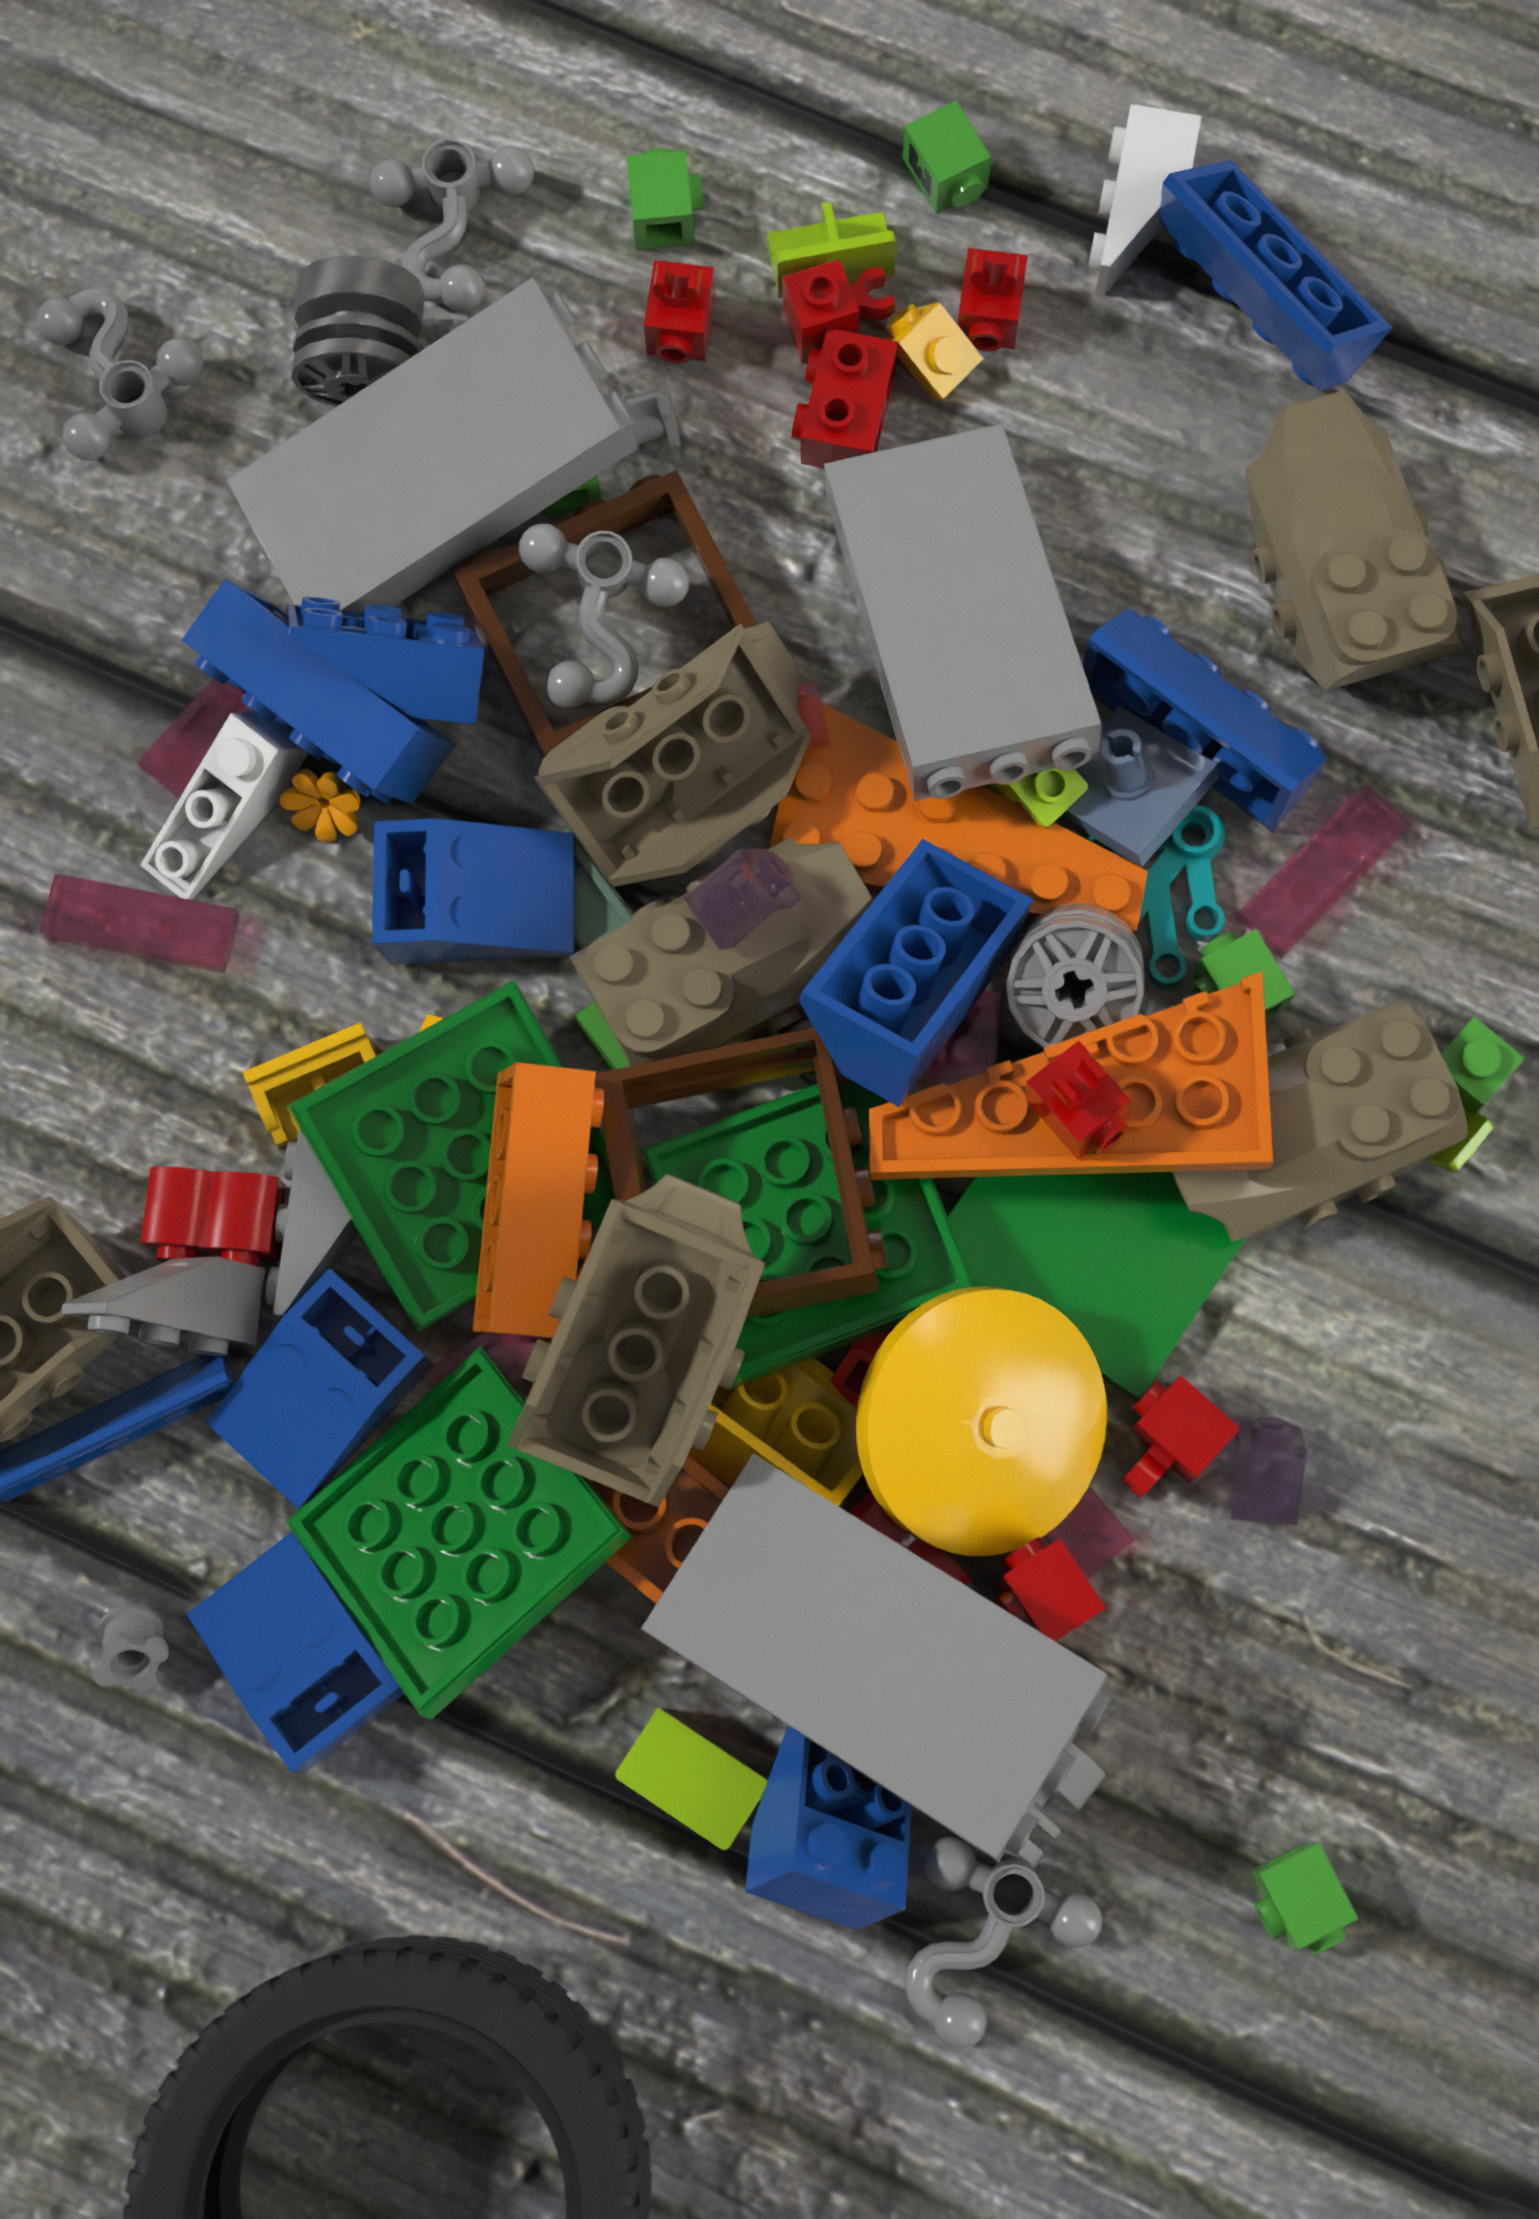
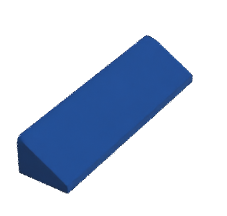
M201 1355L1 1450L0 1500L8 1502L222 1400L237 1380L227 1356Z

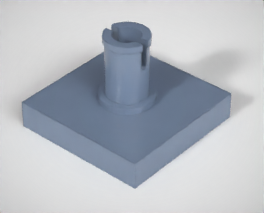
M1118 706L1101 727L1099 759L1088 761L1084 765L1075 768L1087 782V791L1060 817L1142 868L1219 779L1218 765Z

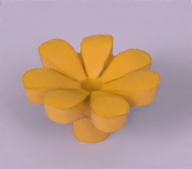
M302 769L292 778L294 787L287 788L279 799L280 805L284 809L297 810L291 818L294 826L299 830L307 831L313 825H316V838L325 843L336 841L338 831L346 836L354 835L359 823V819L354 811L359 809L361 802L360 794L355 789L347 788V784L337 776L338 772H326L319 779L311 770Z

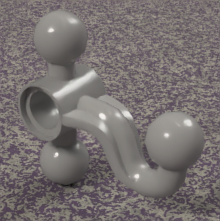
M444 138L435 141L427 148L423 155L422 168L411 169L403 161L389 158L380 161L372 170L369 186L373 196L383 205L396 208L407 204L414 196V193L429 192L432 204L439 211L443 212V223L409 245L402 257L401 266L419 278L424 289V301L445 303L453 311L462 313L475 310L483 301L486 288L484 279L470 265L457 264L451 266L442 274L441 278L427 276L424 269L427 262L449 251L460 242L466 231L467 213L480 200L481 187L493 186L503 195L515 196L524 193L531 185L534 177V166L529 156L521 149L505 147L497 150L490 158V161L476 162L473 151L466 143L458 139ZM460 172L464 174L458 181L451 183L440 180L447 173Z
M97 288L83 290L69 299L66 297H53L41 305L37 311L36 318L37 329L41 336L54 345H68L76 341L83 333L84 318L92 313H99L105 318L102 327L94 338L89 353L91 368L100 380L99 392L106 406L96 414L85 412L76 414L67 421L63 430V441L68 452L78 459L85 461H94L106 453L110 448L111 433L118 427L126 435L136 438L149 437L158 432L165 424L168 416L167 404L161 393L172 384L175 386H187L195 382L202 374L204 364L203 353L200 348L187 338H172L164 342L157 351V365L150 370L139 361L128 359L115 362L114 357L123 342L129 326L128 311L121 299L110 291ZM137 395H141L140 398L135 400L134 402L126 403L130 398Z
M540 523L531 526L523 533L519 541L521 560L528 568L540 573L554 571L560 566L576 570L579 584L584 589L579 608V623L583 635L595 648L606 655L614 665V672L610 678L596 680L588 667L578 661L558 663L551 669L546 678L548 697L556 706L565 710H576L584 707L587 703L609 705L621 701L632 691L638 679L639 662L631 645L605 623L604 611L607 600L619 596L630 585L641 588L644 597L656 606L669 607L676 605L685 597L689 589V577L686 569L679 562L671 558H658L652 560L649 564L633 561L627 542L612 531L600 530L591 533L579 545L567 542L566 536L561 530L551 524ZM608 552L615 555L620 560L622 566L613 577L607 579L598 578L592 575L586 567L589 559L597 553Z
M955 1837L940 1838L932 1843L925 1852L923 1867L929 1882L939 1890L947 1892L958 1891L968 1887L982 1893L989 1915L981 1934L976 1940L970 1942L945 1941L930 1944L915 1955L907 1968L905 1978L907 1998L917 2014L934 2024V2030L942 2042L949 2047L957 2049L971 2047L980 2041L986 2031V2011L980 2001L969 1994L955 1993L945 1998L937 1995L932 1987V1980L935 1974L940 1970H971L985 1967L998 1958L1008 1941L1013 1927L1027 1925L1036 1918L1049 1923L1050 1931L1056 1940L1063 1945L1073 1948L1087 1946L1097 1938L1101 1931L1103 1922L1101 1910L1096 1902L1086 1894L1073 1892L1064 1894L1059 1898L1045 1892L1043 1884L1033 1867L1023 1860L1015 1858L1001 1859L989 1867L976 1861L972 1848L962 1839ZM1010 1874H1017L1026 1878L1030 1882L1032 1889L1027 1903L1021 1908L1014 1910L1004 1909L996 1903L993 1896L997 1882Z

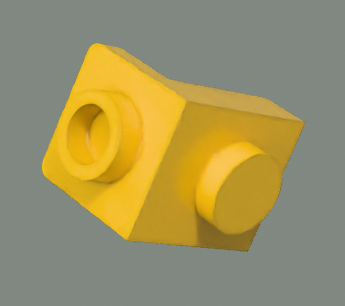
M940 302L917 308L914 304H910L892 317L885 326L889 334L884 339L898 342L897 356L933 401L944 399L984 359Z

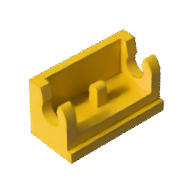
M360 1022L242 1072L268 1133L271 1132L276 1146L280 1149L287 1146L289 1141L296 1142L298 1140L299 1128L287 1109L289 1104L376 1057L377 1052L369 1034Z

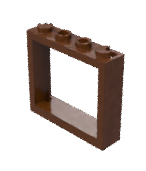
M677 470L663 476L657 474L646 476L633 484L629 492L607 502L605 500L589 502L578 509L574 517L555 525L566 536L567 542L579 545L591 533L601 530L612 531L617 535H621L672 511L733 629L739 624L743 628L757 625ZM518 542L498 552L490 550L478 553L471 557L464 564V567L455 571L454 574L461 597L542 759H544L552 749L601 712L614 706L630 707L649 693L652 687L554 732L487 596L539 573L528 568L521 560Z
M815 1028L596 1073L595 1075L596 1088H603L602 1124L615 1200L626 1201L647 1190L634 1108L810 1071L816 1072L853 1264L758 1283L745 1319L880 1292L876 1270L888 1268L881 1230L878 1228L868 1231L864 1207L876 1205L868 1166L855 1168L851 1146L863 1144L856 1106L843 1107L839 1088L840 1085L850 1084L851 1080L841 1074Z

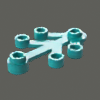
M1198 804L1194 806L1157 849L1156 852L1163 853L1151 868L1147 870L1148 875L1139 922L1147 914L1153 953L1149 961L1150 967L1149 963L1147 966V975L1150 982L1160 989H1172L1178 986L1187 971L1186 958L1178 950L1169 885L1184 866L1192 906L1187 914L1188 920L1187 916L1185 918V929L1188 935L1196 941L1209 942L1220 934L1225 923L1224 911L1216 903L1210 863L1222 849L1225 840V829L1221 819L1213 810ZM1186 829H1196L1202 834L1203 842L1196 846L1189 845L1184 842L1181 833ZM1089 835L1088 840L1094 843L1096 839ZM1116 851L1114 852V854H1116V855H1118V856H1120V857L1122 856V855H1120L1119 853H1117ZM1200 912L1209 913L1214 917L1216 926L1210 930H1203L1195 924L1194 915ZM1162 959L1171 960L1177 965L1178 974L1170 978L1164 977L1157 972L1156 963ZM1067 972L1065 983L1061 990L1072 988L1076 997L1085 995L1086 986H1073L1068 981L1067 974L1069 972Z

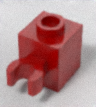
M968 248L957 325L977 350L996 351L1001 348L1015 350L1028 255Z
M840 259L782 277L783 313L801 363L808 362L812 348L822 350L827 328L859 334L860 317L872 321H881L895 313L896 301L893 295L882 299H874L868 295L871 290L885 286V271L883 268L876 267L865 270L858 276L856 282L850 285Z
M654 260L643 325L647 354L657 355L660 359L670 363H686L689 360L706 362L716 299L714 267Z
M1079 1040L1026 1081V1101L1077 1160L1092 1148L1097 1154L1106 1151L1128 1131L1129 1127L1125 1122L1129 1120L1131 1099Z
M1181 1375L1168 1388L1157 1380L1132 1408L1141 1416V1419L1130 1431L1149 1447V1450L1121 1479V1482L1139 1498L1152 1488L1169 1467L1187 1483H1190L1201 1474L1241 1428Z

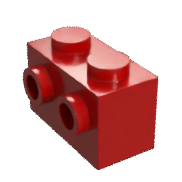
M832 328L826 329L822 350L812 348L807 362L805 385L813 386L809 403H798L793 420L791 439L800 441L801 464L824 468L825 463L878 451L897 370V341Z
M1038 1536L1001 1562L1007 1573L995 1583L1001 1594L993 1600L994 1604L1053 1641H1057L1106 1608L1060 1538L1045 1547Z

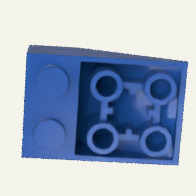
M303 597L301 605L287 604L286 614L290 637L412 718L476 725L485 649L474 626L464 625V616L448 612H428L427 620L403 618L402 609L381 604L365 605V613L339 610L340 602L322 597Z
M439 818L374 821L372 944L389 964L566 957L575 954V835L567 832Z
M329 1268L281 1319L206 1423L300 1510L435 1365Z
M293 1531L187 1613L190 1621L248 1714L292 1773H306L405 1694Z
M787 1725L751 1827L745 1892L854 1930L861 1929L904 1911L906 1908L912 1806Z

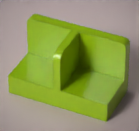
M827 201L821 203V223L767 233V246L778 298L783 297V276L838 259L841 260L849 285L855 283L858 276L870 268H883L885 278L895 276L896 239L894 231L887 230L884 212L835 220L831 202Z
M657 1707L615 1774L620 1782L721 1850H727L731 1846L752 1811L761 1800L768 1779L660 1707Z

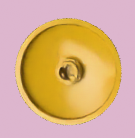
M967 1287L947 1292L923 1303L900 1321L885 1338L877 1350L862 1384L856 1416V1440L862 1471L871 1492L885 1513L899 1527L915 1538L950 1553L965 1556L999 1555L1015 1551L1038 1536L1042 1538L1061 1523L1078 1504L1087 1490L1100 1461L1107 1426V1401L1101 1370L1092 1349L1079 1329L1055 1307L1031 1295L999 1287Z

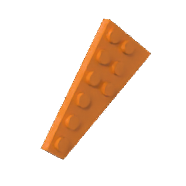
M802 693L799 716L812 735V739L787 796L779 802L769 849L790 837L800 844H825L838 841L867 890L880 893L920 841L924 839L1032 898L1033 902L1026 919L1033 920L1055 906L1083 902L1110 910L1129 925L1136 937L1148 875L1147 870L1054 822L1048 827H1040L1023 806L1011 802L1004 796L984 786L965 789L958 795L950 798L937 799L930 797L914 801L897 741Z
M1263 971L1242 978L1239 984L1210 994H1207V991L1187 997L1183 999L1181 1004L1147 1016L1139 1014L1045 1047L1044 1052L1013 1063L1008 1060L986 1068L985 1073L950 1085L942 1083L908 1095L900 1107L888 1102L869 1109L871 1180L1271 1169L1273 1165ZM1079 1040L1131 1099L1129 1120L1125 1122L1129 1127L1128 1131L1118 1142L1100 1154H1097L1092 1148L1077 1160L1026 1101V1081Z

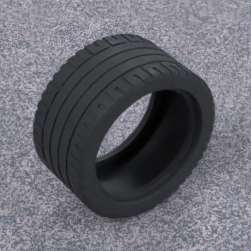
M428 1935L381 1938L372 1942L366 1941L336 1950L265 1981L224 2009V2016L213 2019L199 2033L200 2037L198 2040L190 2044L177 2060L179 2067L168 2073L158 2090L161 2094L160 2098L151 2104L143 2124L147 2126L144 2134L138 2136L132 2155L136 2159L135 2167L128 2173L125 2192L130 2194L129 2203L124 2206L123 2219H242L240 2179L244 2149L252 2123L262 2101L285 2067L304 2048L321 2036L354 2026L399 2023L426 2027L469 2043L502 2066L525 2090L537 2107L550 2132L563 2174L566 2219H649L650 2206L648 2205V2200L651 2195L649 2141L644 2140L643 2133L646 2125L642 2109L638 2107L636 2101L637 2094L631 2078H625L623 2073L625 2065L618 2052L612 2050L608 2043L609 2038L600 2025L594 2026L587 2018L590 2013L578 2001L574 2002L567 1995L568 1991L553 1980L549 1983L541 1977L543 1972L528 1963L524 1965L516 1961V1957L500 1950L496 1953L487 1951L488 1946L472 1941L467 1943L458 1941L457 1938L443 1936L433 1940L429 1939Z

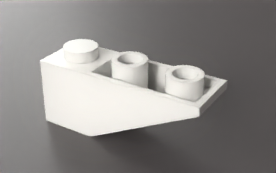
M1131 104L1126 128L1114 126L1108 163L1119 165L1116 181L1104 179L1098 216L1109 218L1106 234L1094 233L1088 265L1089 270L1099 271L1095 295L1104 296L1162 228L1160 224L1162 183L1169 173L1193 167L1202 116Z
M254 711L230 713L140 866L185 902L192 901L279 801L280 796L288 788L292 778L296 775L308 753L289 738L292 730L276 719L270 722Z

